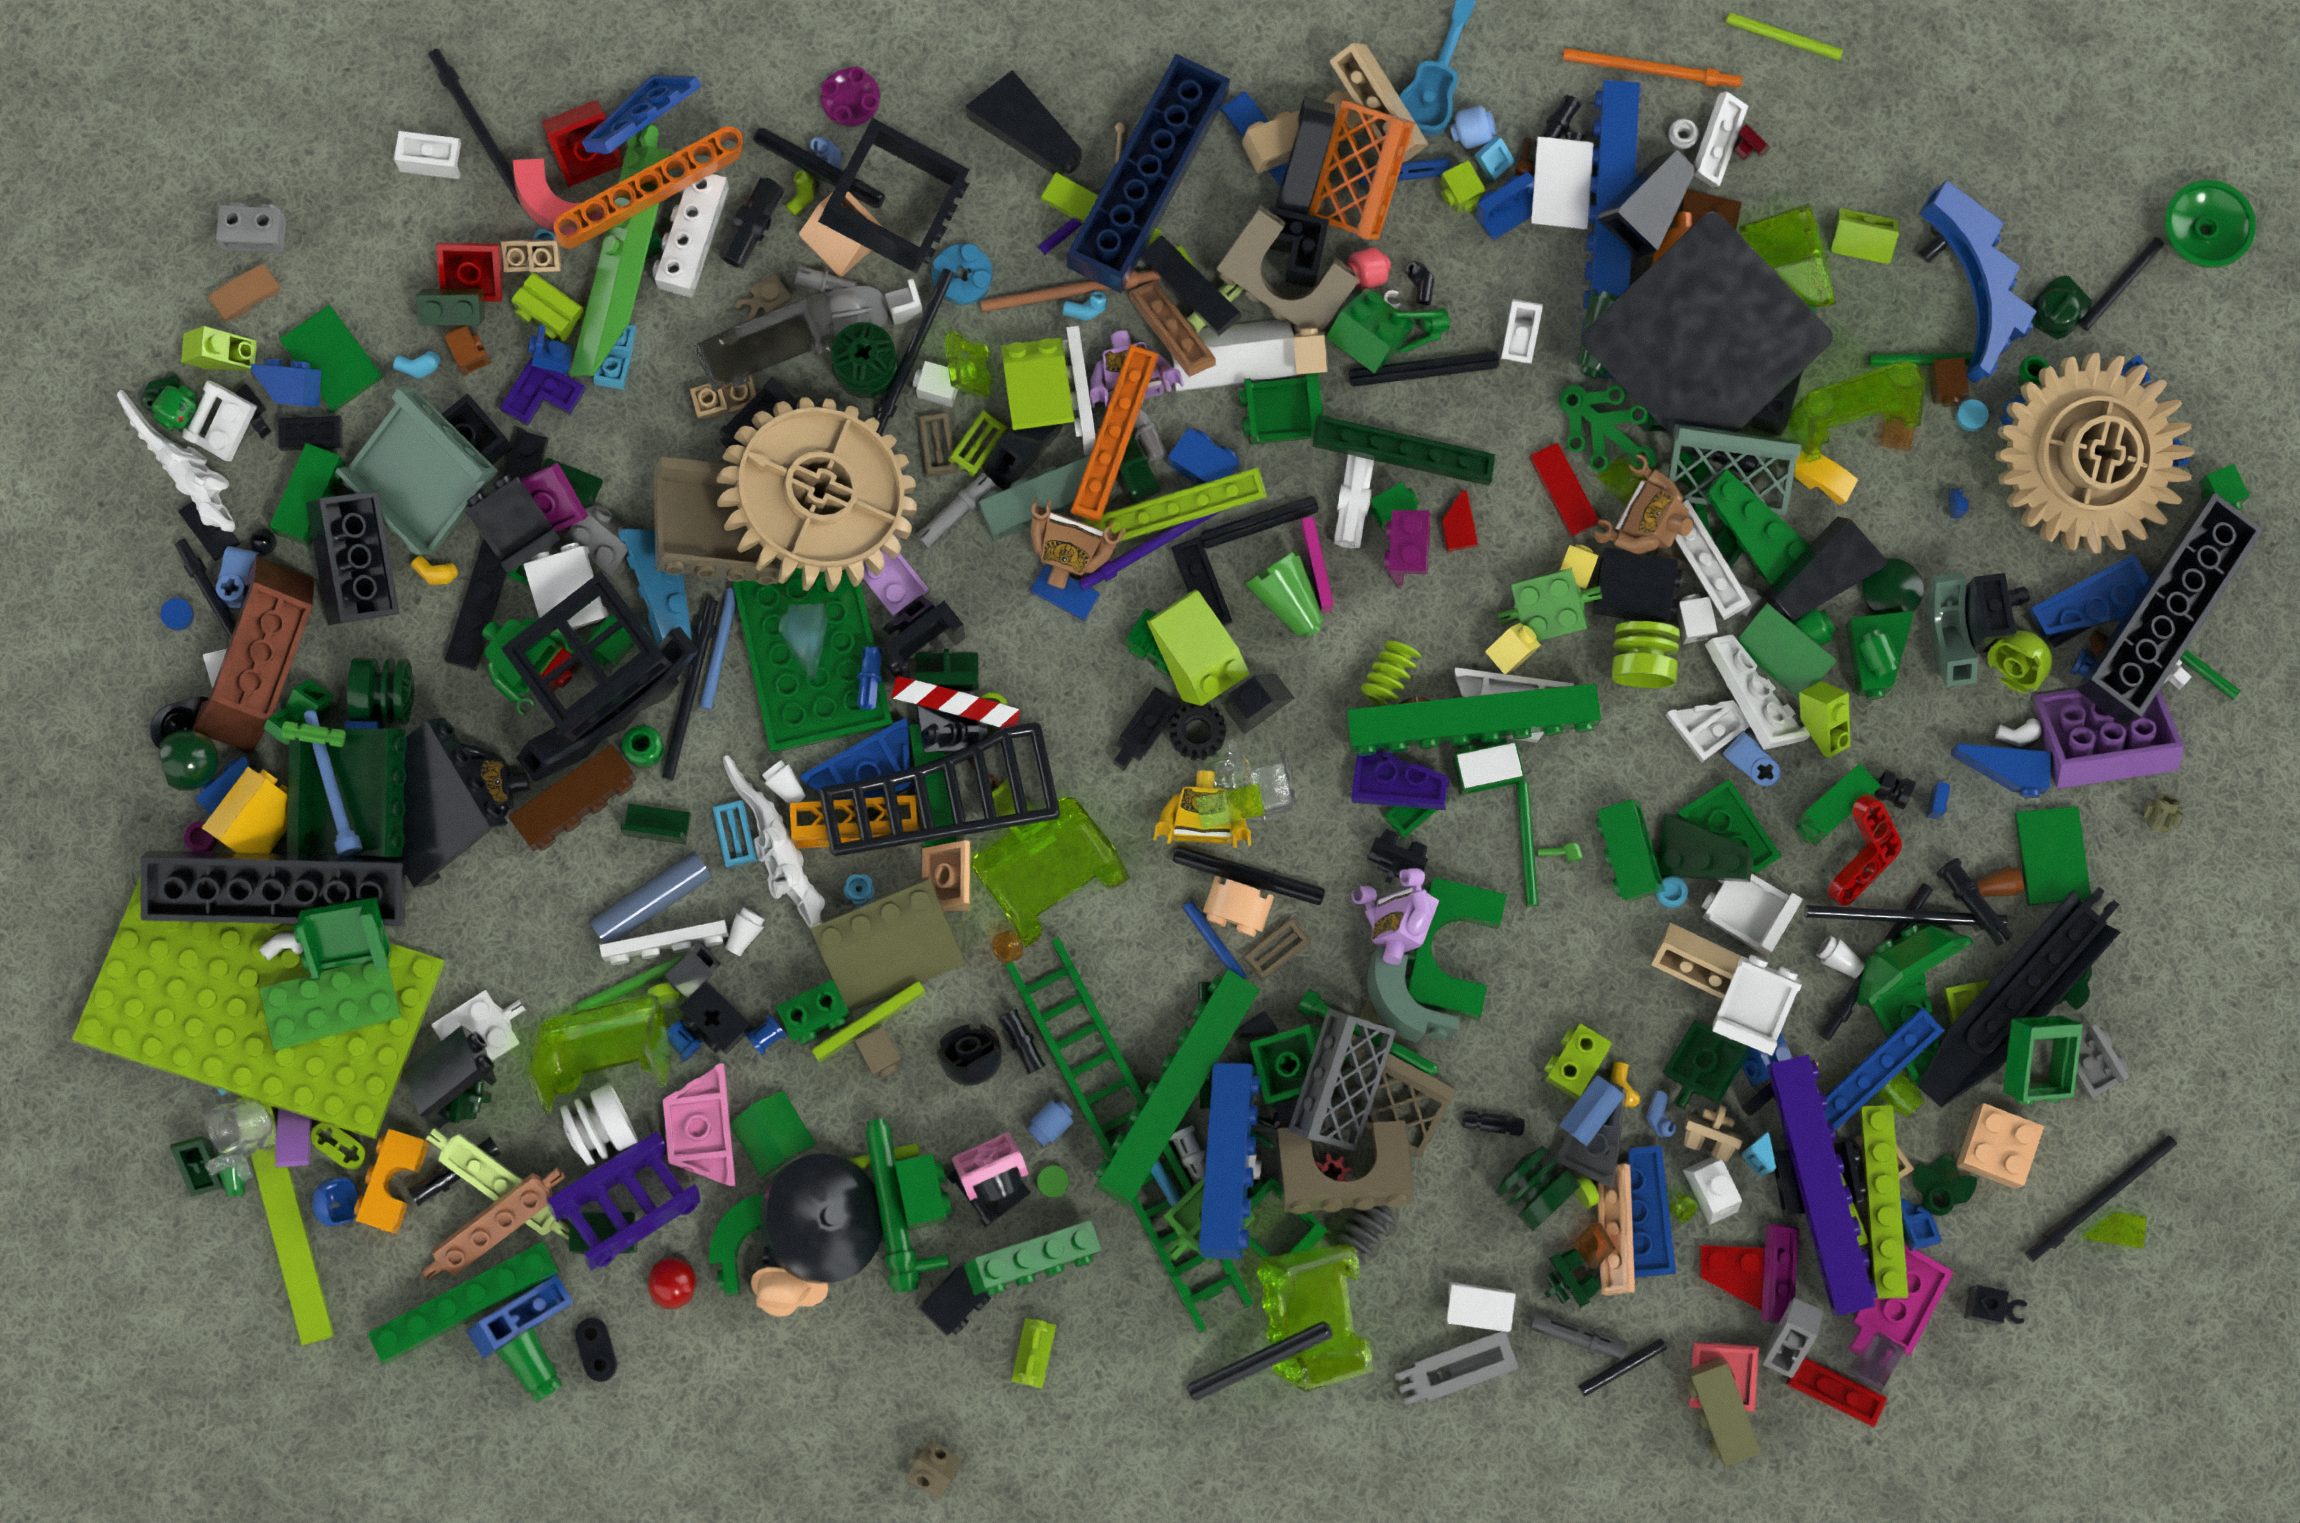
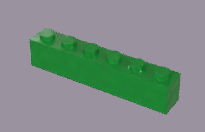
M542 1241L368 1332L367 1335L381 1363L389 1364L562 1272L548 1244Z

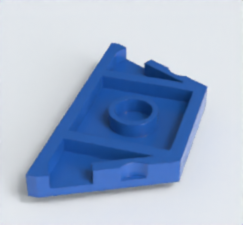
M906 718L800 775L802 782L819 793L820 788L824 786L854 782L909 769V735ZM911 781L895 785L896 795L910 788ZM883 789L864 792L865 798L884 797ZM852 795L834 797L833 800L852 799ZM867 807V811L871 810L874 807Z

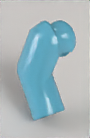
M1096 291L1083 304L1066 300L1062 315L1090 321L1104 312L1107 307V297L1104 293Z

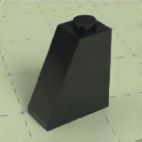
M1064 423L1013 430L1012 427L998 440L984 471L987 478L989 477L1003 491L1011 488V484L1019 480L1057 438Z
M1277 674L1257 675L1229 693L1226 711L1245 735L1294 700V696Z

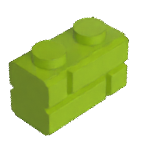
M532 273L511 300L516 309L514 311L515 315L527 324L532 320L537 325H544V336L552 341L557 338L562 343L565 342L585 317L582 306L536 273Z

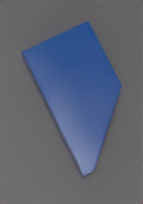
M1901 1198L1903 1235L1909 1250L1914 1251L1938 1245L1942 1239L1931 1212L1920 1205L1915 1206Z

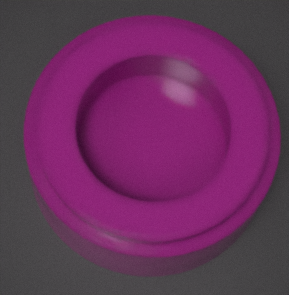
M194 822L185 830L184 842L193 852H209L217 843L216 838L202 829L206 822Z

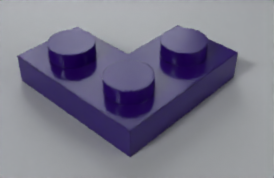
M531 357L500 407L501 412L528 426L543 401L571 415L586 388L584 385L560 372L531 366Z

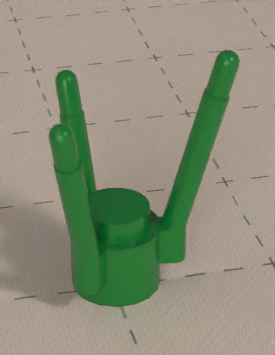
M1440 308L1426 311L1395 312L1393 314L1395 318H1419L1422 332L1429 334L1399 348L1397 352L1398 354H1403L1430 341L1441 340V333L1448 332L1450 327L1447 310Z

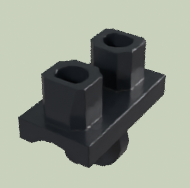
M1386 829L1380 838L1376 837L1367 858L1378 864L1377 869L1388 873L1385 882L1391 884L1394 876L1399 878L1401 870L1418 868L1424 871L1428 862V858H1426L1427 846L1416 841L1411 842L1409 849L1406 850L1397 846L1400 838L1398 833Z

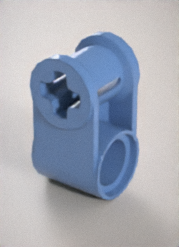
M232 546L226 548L216 584V592L227 607L239 609L243 606L249 590L245 583L255 556L261 558L259 552ZM237 587L238 592H232L231 596L227 594L228 591H233Z
M1744 731L1722 753L1740 771L1745 772L1761 786H1772L1781 777V769L1778 763ZM1771 764L1774 767L1771 771L1774 775L1773 779L1764 778L1761 780L1759 778L1761 775L1759 767L1761 765L1768 767Z

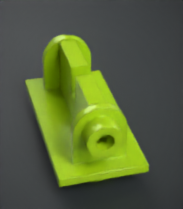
M1025 1318L1011 1382L1043 1388L1057 1325L1042 1320Z

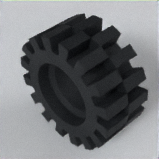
M1189 703L1184 704V708H1179L1171 720L1170 740L1174 745V749L1179 751L1181 756L1185 758L1186 756L1190 757L1191 760L1195 761L1199 758L1206 760L1209 756L1213 757L1221 749L1225 740L1226 725L1223 715L1219 714V710L1216 707L1214 709L1210 707L1209 703L1203 706L1190 705ZM1194 720L1204 721L1210 728L1209 737L1203 742L1191 741L1185 731L1190 722Z

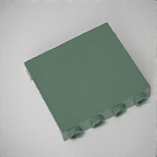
M414 387L398 388L391 397L396 402L395 406L349 467L337 468L335 472L343 479V484L353 492L378 491L382 516L385 521L384 525L388 530L398 534L406 542L405 546L410 552L419 556L435 554L466 514L464 508L469 505L466 501L476 493L484 491L498 470Z

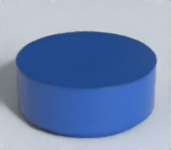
M181 598L170 599L161 608V619L172 630H184L193 622V608L187 601Z

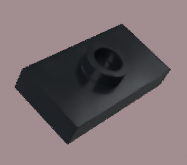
M341 416L278 418L279 449L281 451L303 450L306 443L321 449L343 448Z
M190 502L178 511L215 562L223 557L228 546L237 547L241 544L233 532L223 531L221 527L204 525L195 502Z

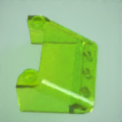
M1072 797L1058 800L1060 809L1058 819L1020 825L979 852L972 861V868L976 876L1025 948L1037 941L1042 934L1043 928L1037 916L1094 878H1097L1106 888L1117 887L1130 879L1116 848L1082 805Z

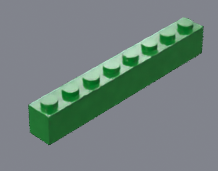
M1596 683L1347 709L1345 715L1350 752H1357L1359 756L1376 754V749L1386 748L1392 753L1408 750L1407 746L1420 745V749H1432L1438 747V743L1451 742V746H1461L1469 744L1471 739L1481 738L1483 743L1500 741V736L1513 735V739H1526L1532 737V733L1544 732V736H1556L1562 734L1563 730L1575 729L1576 733L1593 731L1594 727L1598 726L1601 721Z
M1229 969L1222 977L1216 974L1207 990L1211 992V995L1206 1003L1200 1000L1191 1016L1195 1018V1021L1190 1029L1185 1026L1175 1041L1179 1044L1175 1054L1173 1055L1169 1052L1161 1063L1159 1069L1164 1071L1158 1081L1155 1079L1151 1080L1143 1093L1147 1099L1142 1108L1136 1105L1127 1119V1122L1131 1124L1126 1134L1122 1132L1118 1134L1110 1147L1115 1151L1109 1161L1103 1159L1094 1173L1098 1177L1094 1187L1125 1207L1135 1198L1213 1069L1214 1063L1219 1059L1260 991L1258 987Z

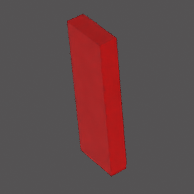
M1558 442L1530 455L1529 458L1571 538L1597 526L1599 519Z
M1807 1358L1803 1359L1793 1378L1788 1377L1785 1384L1875 1428L1888 1399Z

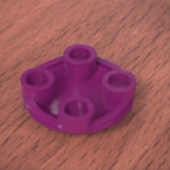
M861 67L838 70L822 83L820 99L823 110L831 120L839 125L853 127L864 124L875 115L879 108L881 95L878 84Z

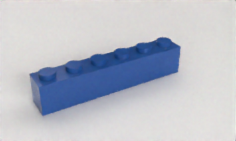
M1214 1063L1199 1246L1203 1258L1242 1260L1243 1249H1248L1249 1230L1244 1229L1245 1218H1250L1251 1198L1246 1197L1247 1187L1253 1186L1254 1175L1253 1167H1249V1156H1254L1256 1149L1255 1136H1251L1252 1125H1257L1258 1107L1253 1106L1254 1094L1259 1095L1260 1076L1255 1075L1252 1064Z

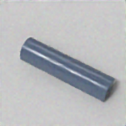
M693 851L590 920L589 923L603 944L617 942L710 880L712 876L696 852Z

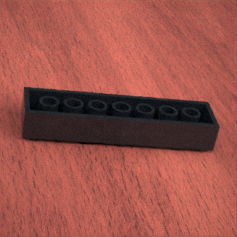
M2216 493L2198 503L2076 687V690L2124 726L2141 718L2264 529Z
M147 851L141 856V920L297 924L301 910L376 898L384 926H402L405 920L406 857Z

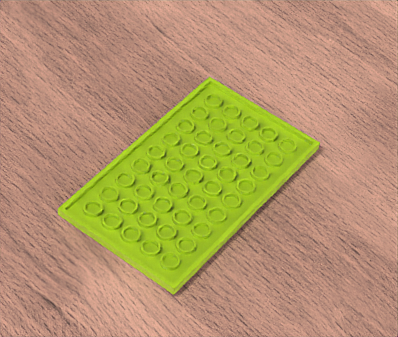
M140 876L72 1040L80 1045L376 1139L445 962L442 959L389 943L392 950L389 968L402 1018L275 1051L259 988L308 976L311 973L310 970L304 969L302 953L296 954L291 948L281 950L269 961L258 949L277 933L293 931L294 924L141 920ZM335 968L325 969V970H322L321 972L327 971V970H331V969H335Z

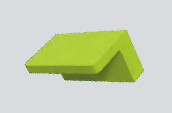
M1839 207L1831 252L1890 264L1899 235V220Z

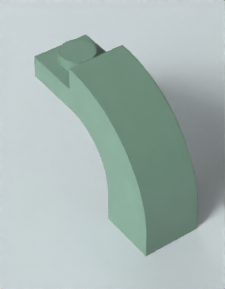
M1963 572L1932 576V593L1928 594L1927 598L1928 622L1935 659L1946 687L1977 683L1978 656L1970 642L1965 618L1966 577Z
M1378 947L1370 958L1367 986L1372 1005L1381 1020L1389 1028L1397 1030L1396 1034L1415 1043H1418L1425 1033L1435 1040H1450L1458 1031L1460 1018L1426 1009L1415 1002L1405 984V972L1409 955L1403 954L1401 964L1392 965L1383 960L1385 948Z

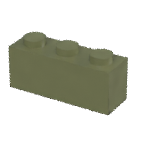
M1720 1357L1688 1369L1690 1380L1685 1381L1692 1400L1696 1398L1699 1400L1702 1409L1696 1412L1703 1430L1710 1429L1713 1440L1708 1441L1714 1459L1721 1458L1724 1466L1727 1467L1762 1454L1725 1358Z

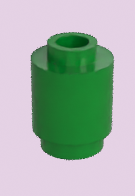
M1877 629L1862 636L1864 642L1859 644V647L1870 671H1874L1877 678L1900 668L1897 662L1900 658L1888 632L1881 634L1880 630Z

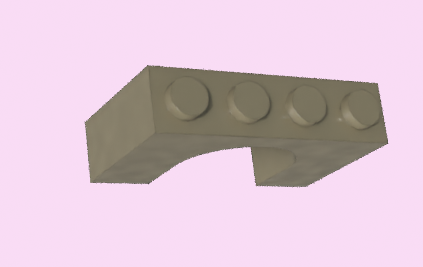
M1260 205L1218 263L1217 270L1221 272L1219 277L1232 286L1237 283L1244 288V294L1255 303L1262 301L1271 307L1269 312L1279 320L1284 321L1285 318L1295 324L1294 329L1298 333H1300V328L1318 327V332L1323 331L1359 282L1360 275L1337 258H1334L1322 277L1310 290L1297 295L1284 294L1275 290L1267 282L1263 274L1262 260L1267 250L1284 228L1285 222Z
M1405 1120L1373 1122L1370 1138L1374 1167L1365 1177L1352 1182L1333 1180L1325 1176L1318 1169L1313 1159L1311 1139L1290 1132L1288 1128H1277L1276 1152L1283 1212L1305 1214L1310 1210L1336 1212L1342 1208L1368 1210L1374 1206L1388 1205L1392 1208H1399L1406 1204H1411L1414 1185Z

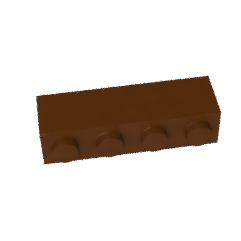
M610 744L508 817L533 852L537 849L543 851L556 842L554 837L564 830L569 833L580 826L582 823L581 818L590 812L596 814L608 805L607 800L615 794L622 796L630 791L634 786L632 782L637 778L613 744Z

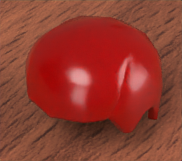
M679 1257L660 1259L659 1262L654 1264L649 1273L648 1292L653 1302L663 1309L676 1310L686 1305L692 1299L696 1288V1275L692 1265Z

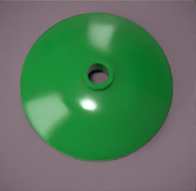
M2201 180L2186 185L2174 195L2165 212L2164 229L2171 247L2184 260L2199 267L2220 268L2236 262L2249 250L2256 234V218L2251 204L2236 188L2216 180ZM2200 227L2207 228L2209 234H2202L2200 232Z

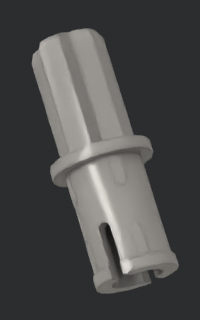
M801 265L798 267L795 278L796 285L820 290V294L857 286L855 281L830 275L828 270L825 273Z
M1142 405L1134 426L1135 439L1141 441L1150 460L1154 462L1165 457L1166 449L1156 433V424L1151 423Z

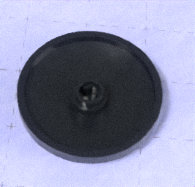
M821 1153L804 1156L780 1169L770 1181L765 1191L761 1205V1228L765 1243L777 1263L794 1277L815 1284L839 1282L863 1270L876 1254L883 1232L875 1186L865 1172L851 1161L832 1154Z

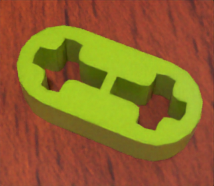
M321 1122L313 1128L311 1132L312 1144L336 1163L349 1170L359 1169L365 1164L367 1160L366 1148L339 1127ZM330 1128L333 1130L331 1136L338 1141L335 1147L328 1142H324L323 1145L320 1144L322 1138L319 1136V1133L322 1130L328 1132ZM344 1145L350 1150L357 1147L358 1161L351 1160L347 1164L345 1162L347 1155L340 1151L342 1146Z

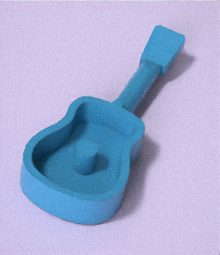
M1456 0L1451 18L1452 24L1437 62L1423 61L1420 63L1414 81L1400 95L1401 101L1421 133L1425 136L1442 134L1450 124L1453 110L1452 95L1457 87L1458 75L1448 65L1462 28L1466 26L1475 7V0Z

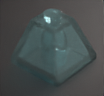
M823 604L789 605L787 615L782 614L779 632L783 633L786 645L807 676L811 679H816L828 622L825 607Z

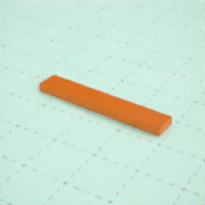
M1129 345L1074 499L1071 514L1101 522L1155 370L1159 353Z

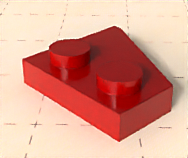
M1701 1245L1699 1278L1753 1306L1756 1310L1762 1311L1765 1248Z

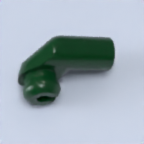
M174 374L149 382L141 397L142 406L146 410L152 411V403L166 386L170 385L178 389L180 387L178 375Z

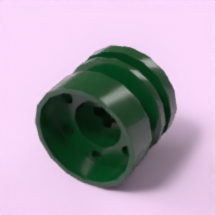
M870 322L854 323L845 327L836 335L831 346V361L839 386L847 394L857 398H874L884 394L890 388L897 372V357L891 336L882 327ZM863 353L865 356L869 355V358L865 360L858 355Z
M354 657L349 668L347 705L350 721L375 722L378 712L381 710L385 724H391L395 717L397 724L407 725L410 720L415 696V684L410 660L399 659L396 666L392 658H387L383 670L380 672L377 659Z
M1544 1146L1530 1154H1526L1504 1175L1500 1186L1495 1191L1499 1197L1510 1188L1516 1193L1506 1202L1509 1207L1521 1199L1526 1203L1518 1217L1532 1232L1581 1186L1567 1170L1555 1177L1550 1174V1171L1558 1161L1555 1157L1543 1167L1539 1160L1548 1152Z

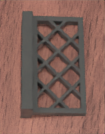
M1328 1008L1288 1131L1311 1140L1321 1141L1356 1152L1397 1030ZM1355 1024H1357L1361 1036L1351 1042ZM1379 1032L1384 1033L1380 1046L1374 1049L1371 1038ZM1364 1044L1367 1055L1357 1061L1354 1050ZM1348 1056L1351 1066L1341 1073L1340 1070L1344 1058ZM1370 1063L1372 1067L1371 1074L1364 1080L1360 1069ZM1354 1074L1357 1085L1347 1092L1344 1080ZM1337 1086L1341 1097L1330 1103L1334 1088ZM1360 1093L1362 1097L1360 1107L1354 1110L1350 1100ZM1344 1105L1347 1116L1337 1122L1334 1111ZM1327 1117L1330 1128L1319 1134L1324 1118ZM1350 1124L1352 1131L1348 1142L1343 1140L1340 1130Z

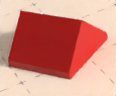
M436 243L440 289L483 288L484 301L502 302L504 267L502 250L499 244Z

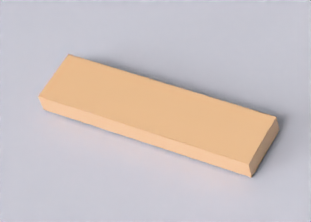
M1624 1163L1617 1164L1614 1189L1597 1182L1599 1194L1601 1294L1635 1293L1630 1165Z

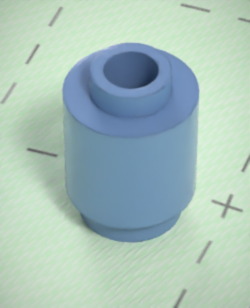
M1050 1100L1030 1120L1031 1125L1026 1130L1043 1147L1049 1142L1053 1144L1073 1123V1120L1070 1118L1073 1112L1063 1101L1059 1100L1055 1103Z

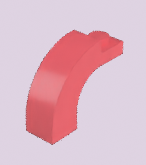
M544 158L513 160L515 190L521 206L537 224L554 232L555 219L560 214L581 203L564 201L550 190L545 177ZM594 211L587 217L592 221H598L603 215L600 212ZM566 226L560 232L569 236L574 234L576 229L572 226Z

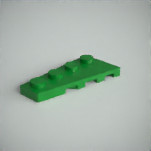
M1722 470L1705 491V496L1725 526L1730 527L1737 538L1736 542L1742 550L1746 551L1754 563L1752 566L1759 576H1763L1769 588L1810 546L1729 470Z

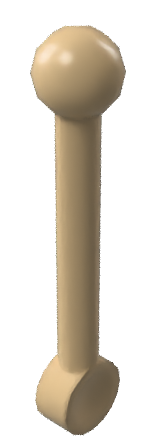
M1123 122L1115 125V131L1117 132L1115 164L1122 153L1123 133L1127 130V126Z

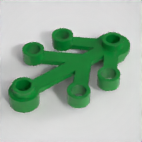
M1570 385L1564 388L1559 396L1561 410L1569 415L1570 436L1567 439V447L1570 451L1580 453L1587 447V440L1582 436L1583 416L1591 423L1593 456L1590 459V466L1594 471L1604 472L1610 466V460L1606 456L1605 435L1631 456V463L1636 469H1642L1644 466L1635 457L1643 452L1648 457V468L1653 469L1657 463L1656 452L1647 446L1639 447L1613 425L1630 422L1636 424L1646 423L1649 419V413L1643 406L1636 405L1630 410L1598 413L1590 405L1606 402L1620 405L1626 399L1625 390L1618 386H1612L1607 391L1587 393L1581 386ZM1615 390H1619L1621 393L1618 401L1611 399V394ZM1577 395L1578 403L1571 406L1569 404L1570 396ZM1642 409L1644 417L1637 421L1634 418V413ZM1575 438H1580L1582 441V445L1578 449L1572 447V442ZM1599 457H1603L1605 460L1602 468L1595 466V461Z

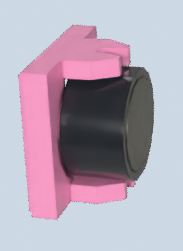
M1010 1132L951 1158L970 1201L977 1198V1196L981 1202L1001 1199L1018 1189L1022 1184L1021 1177L1029 1174L1023 1157Z

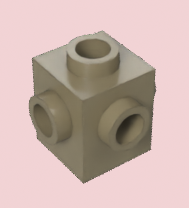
M930 1440L923 1451L917 1448L908 1463L912 1470L906 1480L940 1500L955 1477L963 1459Z

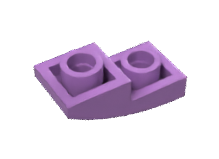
M279 1108L276 1132V1167L309 1165L312 1147L310 1135L311 1118Z

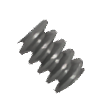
M1374 1206L1368 1210H1361L1363 1215L1353 1213L1351 1218L1356 1225L1346 1223L1344 1229L1348 1236L1338 1233L1336 1239L1340 1246L1330 1244V1247L1352 1264L1356 1263L1365 1266L1366 1262L1361 1255L1364 1253L1373 1256L1374 1254L1369 1244L1373 1243L1380 1246L1382 1243L1377 1234L1381 1233L1387 1236L1389 1234L1385 1223L1397 1224L1392 1216L1393 1212L1387 1206Z

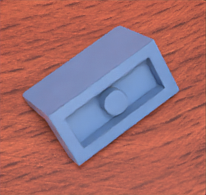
M1597 1075L1559 1126L1587 1147L1625 1095Z

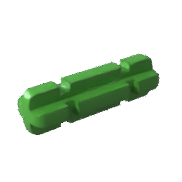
M288 721L283 723L281 732L282 737L285 739L295 740L299 738V741L324 745L329 743V745L337 747L344 745L346 737L344 730L333 728L328 730L327 727L307 724L299 726L298 723Z

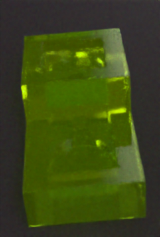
M1258 784L1195 799L1202 830L1265 814Z

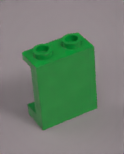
M1318 373L1305 374L1304 378L1251 382V378H1245L1244 388H1239L1240 407L1246 406L1247 417L1242 418L1243 435L1249 436L1250 445L1313 439L1316 418L1318 415L1323 416Z
M376 898L300 911L297 924L293 925L295 941L301 943L303 948L302 963L304 969L310 970L313 980L320 979L322 970L370 961L374 962L376 970L389 968L392 950Z

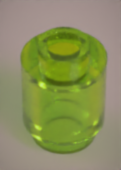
M1901 1072L1877 1092L1888 1105H1893V1110L1897 1114L1902 1113L1906 1118L1924 1102V1099L1920 1096L1921 1092Z

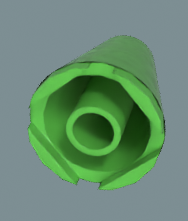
M1296 549L1244 583L1298 637L1304 634L1306 638H1309L1322 629L1320 623L1324 621L1300 554Z

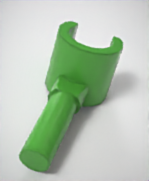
M1569 843L1558 848H1538V856L1565 854L1567 863L1583 859L1581 847L1577 843Z

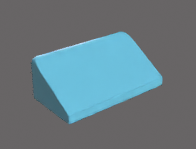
M1768 1132L1757 1138L1741 1152L1740 1156L1759 1177H1763L1776 1169Z

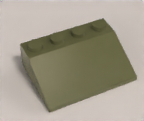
M930 876L816 922L811 926V931L822 957L849 1012L906 989L915 982H923L966 964Z

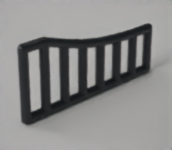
M1037 722L1004 727L956 752L917 767L859 781L824 786L819 790L829 848L833 856L1055 820L1060 816L1041 725ZM1031 736L1046 804L1045 809L1028 811L1013 738ZM1001 743L1015 808V814L997 816L983 752ZM972 757L985 819L966 822L954 765ZM943 770L954 824L935 827L925 777ZM913 781L922 829L904 832L895 785ZM882 788L891 835L873 837L864 792ZM852 795L860 840L841 843L833 798Z

